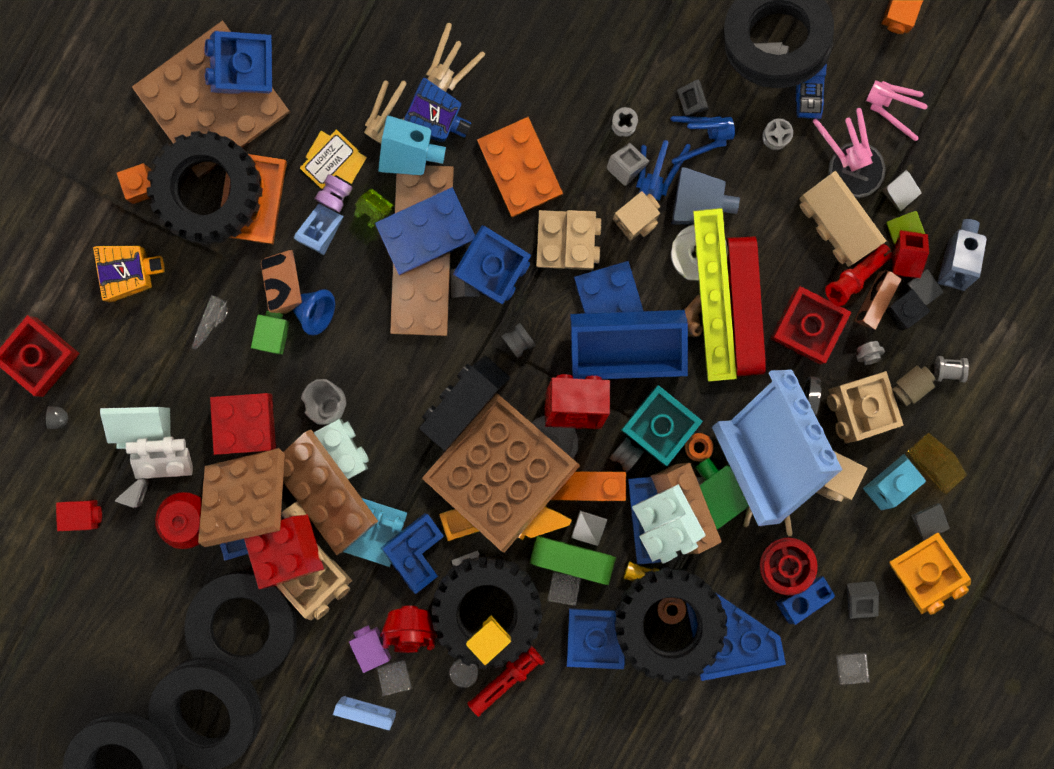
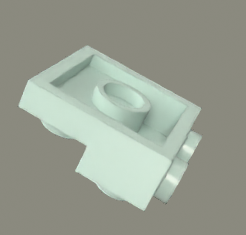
M338 419L314 432L347 479L368 469L365 464L369 462L368 456L362 446L356 447L352 439L356 435L348 421L343 423L342 419Z
M679 484L632 506L645 531L639 537L652 562L660 559L662 563H666L677 557L676 551L681 550L683 555L696 549L698 547L696 542L706 536Z

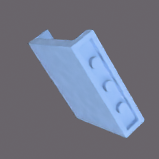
M792 370L770 371L769 375L772 382L732 420L718 421L712 427L758 526L780 524L842 471L836 454L832 450L823 428L820 426Z

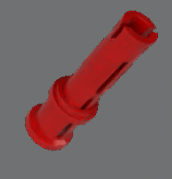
M882 244L853 269L843 271L836 282H831L826 286L825 293L827 298L837 306L845 305L853 293L856 294L862 290L864 281L893 257L892 252L884 256L890 248Z
M531 645V648L526 653L522 652L519 655L518 660L513 663L508 661L507 668L471 701L467 702L469 708L478 717L481 716L488 707L516 682H524L527 679V674L536 666L543 665L545 661Z

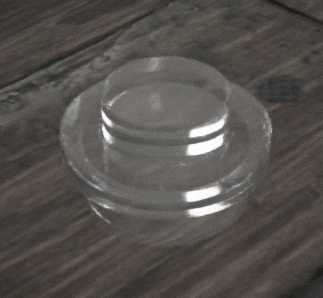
M461 659L456 660L452 664L450 678L455 685L469 687L477 680L478 668L475 664L467 666L462 664Z

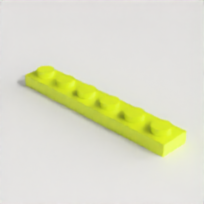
M723 209L693 211L707 380L737 379Z

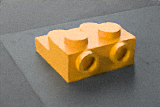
M939 533L934 534L890 561L891 568L905 586L907 594L921 614L928 611L932 615L945 606L943 601L951 596L954 600L959 599L969 591L967 586L970 585L971 578Z

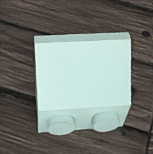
M100 408L107 442L116 443L117 449H126L127 442H137L138 439L147 438L148 441L163 440L164 437H171L170 408Z

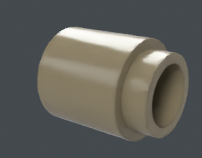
M916 365L895 382L896 386L892 390L896 397L907 407L910 403L915 404L935 388L933 381L936 378L927 367L924 366L921 369Z

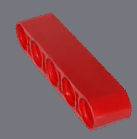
M756 236L727 238V269L736 376L765 374L766 364Z

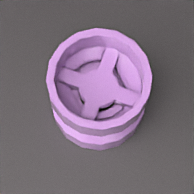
M328 174L324 181L325 187L317 193L315 200L340 213L343 207L342 201L345 196L350 195L353 187Z

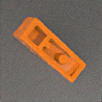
M575 471L551 500L626 501V472Z

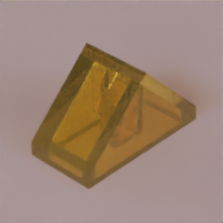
M927 433L907 451L945 494L967 476L956 455L930 433Z

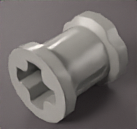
M627 107L618 109L612 119L613 132L620 137L632 135L638 123L636 112ZM620 117L623 120L630 119L629 128L626 125L619 126Z
M937 356L934 365L935 381L941 382L942 379L959 380V382H966L969 370L968 359L951 360L944 359L943 356Z

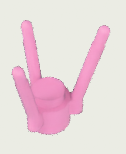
M875 80L866 101L872 103L870 109L881 114L904 134L917 141L918 136L883 109L882 106L888 107L891 100L895 99L921 109H927V104L898 94L923 97V92Z
M857 108L856 113L862 143H859L851 119H845L853 143V147L846 149V156L819 120H813L818 131L840 158L843 168L849 166L851 172L873 163L871 159L873 155L869 148L861 108Z

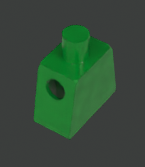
M707 458L695 467L705 480L699 486L716 529H719L749 507L729 465L718 471L712 461Z

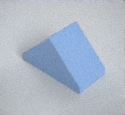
M318 204L296 232L294 239L324 255L344 216Z

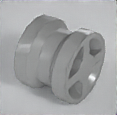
M784 119L772 120L763 131L762 139L764 144L772 150L783 149L793 137V128Z

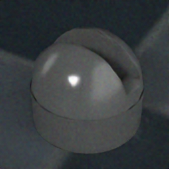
M48 406L46 412L47 429L64 427L68 421L67 412L61 407Z

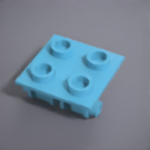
M362 498L378 522L343 552L390 567L391 562L381 550V547L402 531L407 512Z

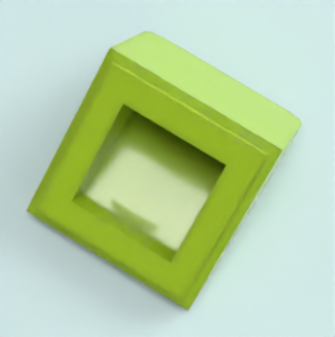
M917 211L886 222L894 246L900 230L925 234Z

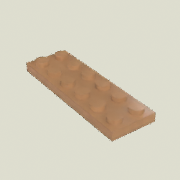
M425 166L423 175L397 173L395 213L453 187L454 167ZM451 252L400 276L393 263L390 334L448 336Z

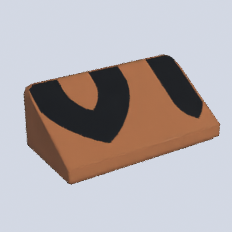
M288 250L261 260L268 310L271 313L287 314L302 303L294 253L292 250Z
M880 271L854 322L876 330L902 279L891 271Z

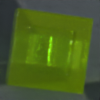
M371 188L360 196L355 205L357 207L354 215L359 218L366 213L370 216V221L367 225L373 228L375 223L382 220L394 205Z

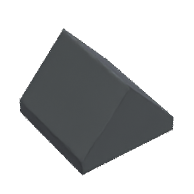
M695 80L677 90L685 116L709 110L699 80Z
M456 269L450 270L451 298L480 297L479 291L453 275Z

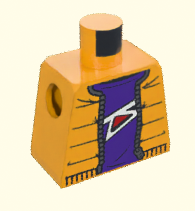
M140 246L93 247L103 301L114 302L147 290L152 286L150 275L165 272L162 256L147 258L145 249Z

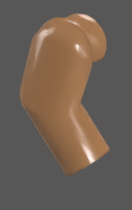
M698 294L684 309L688 322V336L698 337L703 331V326L700 325L699 319L701 301Z

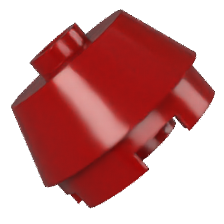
M181 492L167 497L160 504L156 512L155 525L159 536L166 544L177 549H189L199 545L202 499L192 493Z
M778 539L771 543L762 554L760 561L762 578L769 588L779 594H799L811 586L817 575L818 565L813 550L799 539Z
M402 606L401 609L390 611L380 635L383 638V648L386 649L392 645L394 646V652L416 653L420 646H427L428 650L434 649L435 638L438 635L434 631L430 612L418 609L416 606Z

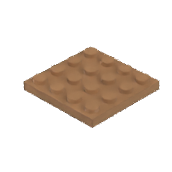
M222 20L132 86L173 144L176 142L175 138L182 134L188 137L194 131H200L203 134H207L210 131L222 137H228L243 148L291 113L273 88L269 94L241 92L239 94L211 93V86L205 84V70L210 68V57L205 56L204 47L206 39H210V35L214 31L231 32ZM203 162L193 166L192 170L201 179L216 168L218 164Z
M496 393L422 479L499 550L505 553L580 465Z

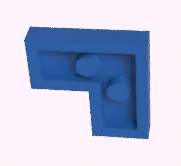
M426 513L381 547V550L415 594L438 577L422 553L444 537Z

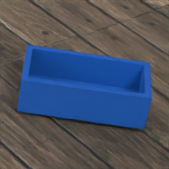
M685 310L570 314L573 379H585L587 376H600L602 379L688 376V322Z

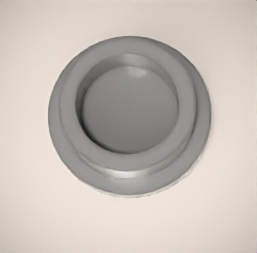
M878 341L869 342L857 348L858 355L856 358L858 362L870 365L880 361L881 355L885 353L883 347H880Z

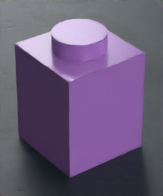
M368 625L353 632L355 637L349 643L363 673L390 661V653L387 648H383V638L380 636L378 627L370 630Z

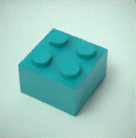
M657 385L622 427L621 431L664 466H667L703 421Z

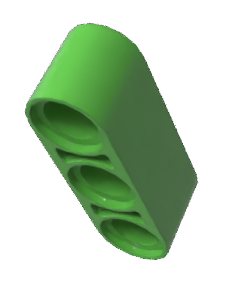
M537 536L529 563L609 585L616 557L547 537Z

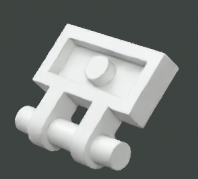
M164 437L163 440L148 441L147 438L138 439L137 442L126 443V452L131 454L130 462L135 479L192 475L193 465L189 450L186 448L185 439Z

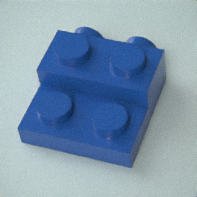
M214 31L210 35V39H206L204 51L205 56L210 57V68L205 70V84L211 86V93L239 94L241 92L269 94L272 92L271 35Z
M482 225L453 275L495 302L503 304L505 300L508 301L514 294L516 288L514 284L518 277H522L528 270L530 265L528 260L531 255Z

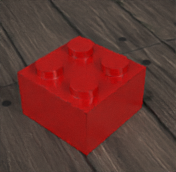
M799 286L794 290L770 340L820 365L825 364L851 312Z
M27 315L0 347V368L32 395L44 397L80 353L37 317Z
M568 374L557 375L556 378L551 379L545 393V427L602 428L610 414V380H602L600 376L573 379V376Z
M272 394L210 397L214 455L276 449Z
M308 514L291 516L281 520L280 531L244 538L259 589L277 586L324 570L323 563L319 559L318 547Z

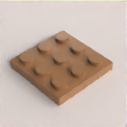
M278 448L205 466L199 544L208 547L280 531L284 452Z

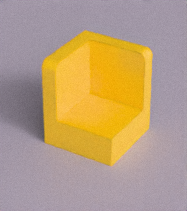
M490 616L483 622V627L466 642V645L486 665L511 642V636Z

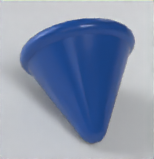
M325 289L301 294L302 303L292 310L301 323L303 330L308 335H318L323 332L333 318L335 298L329 290Z

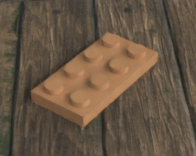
M312 430L304 432L284 451L283 482L336 555L345 551L378 522Z

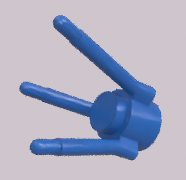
M672 116L670 120L673 122L689 123L687 125L689 129H708L709 138L715 139V142L676 157L671 162L676 164L714 148L726 146V140L734 139L735 136L732 117Z
M667 140L663 141L653 174L648 173L645 178V166L639 173L636 185L637 188H640L639 193L643 191L646 196L651 194L657 201H660L662 195L666 196L669 185L683 163L681 161L674 164L663 183L664 178L659 175L668 147ZM686 144L679 156L688 153L691 145ZM642 145L641 154L646 157L647 147Z

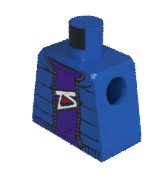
M426 78L421 80L404 118L405 121L430 128V139L444 142L449 132L465 138L471 122L457 116L461 103Z

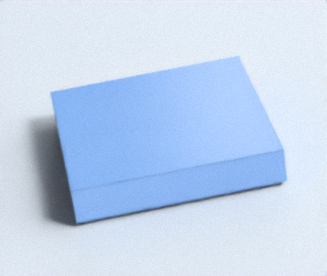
M343 696L336 704L333 715L390 730L396 712L393 709Z

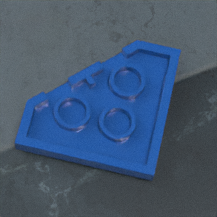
M717 594L727 617L725 619L726 626L728 627L727 636H724L723 639L725 645L722 652H718L715 656V663L712 666L707 665L703 669L704 673L700 675L701 681L786 665L781 637ZM686 602L692 638H694L698 625L697 617L693 608Z

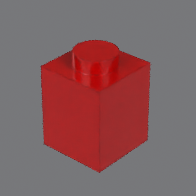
M899 231L893 250L892 273L903 277L921 278L929 254L928 234Z
M97 500L56 503L57 531L97 529L98 523L102 521L101 506H97Z

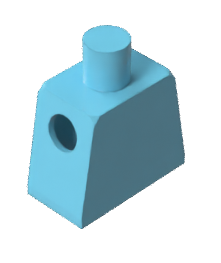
M387 116L382 136L378 171L423 175L426 161L443 164L446 147L430 144V128Z
M903 454L863 489L880 510H885L899 505L923 485L926 480L907 456Z

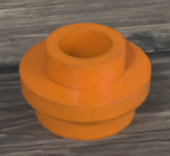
M693 434L685 443V452L694 461H705L713 453V442L705 434ZM696 442H701L704 445V450L701 453H697L694 450Z
M663 598L658 604L657 611L662 621L668 624H676L684 618L686 606L681 599ZM675 605L677 607L676 614L669 615L667 607Z

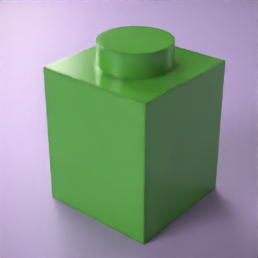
M266 311V316H257L251 345L252 349L283 355L289 321L283 320V314Z

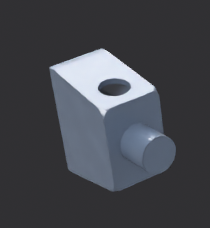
M682 167L679 173L671 224H694L693 211L722 208L723 212L737 214L740 197L724 195L725 181Z
M964 219L961 230H958L949 239L937 281L938 284L965 291L980 278L987 238L984 235L978 234L980 225L978 221Z

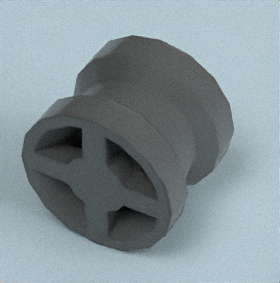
M520 323L515 326L514 331L501 336L517 359L522 356L523 351L527 348L532 349L536 346Z
M626 437L609 459L620 463L622 469L627 473L644 453V450L635 448L631 444V440Z

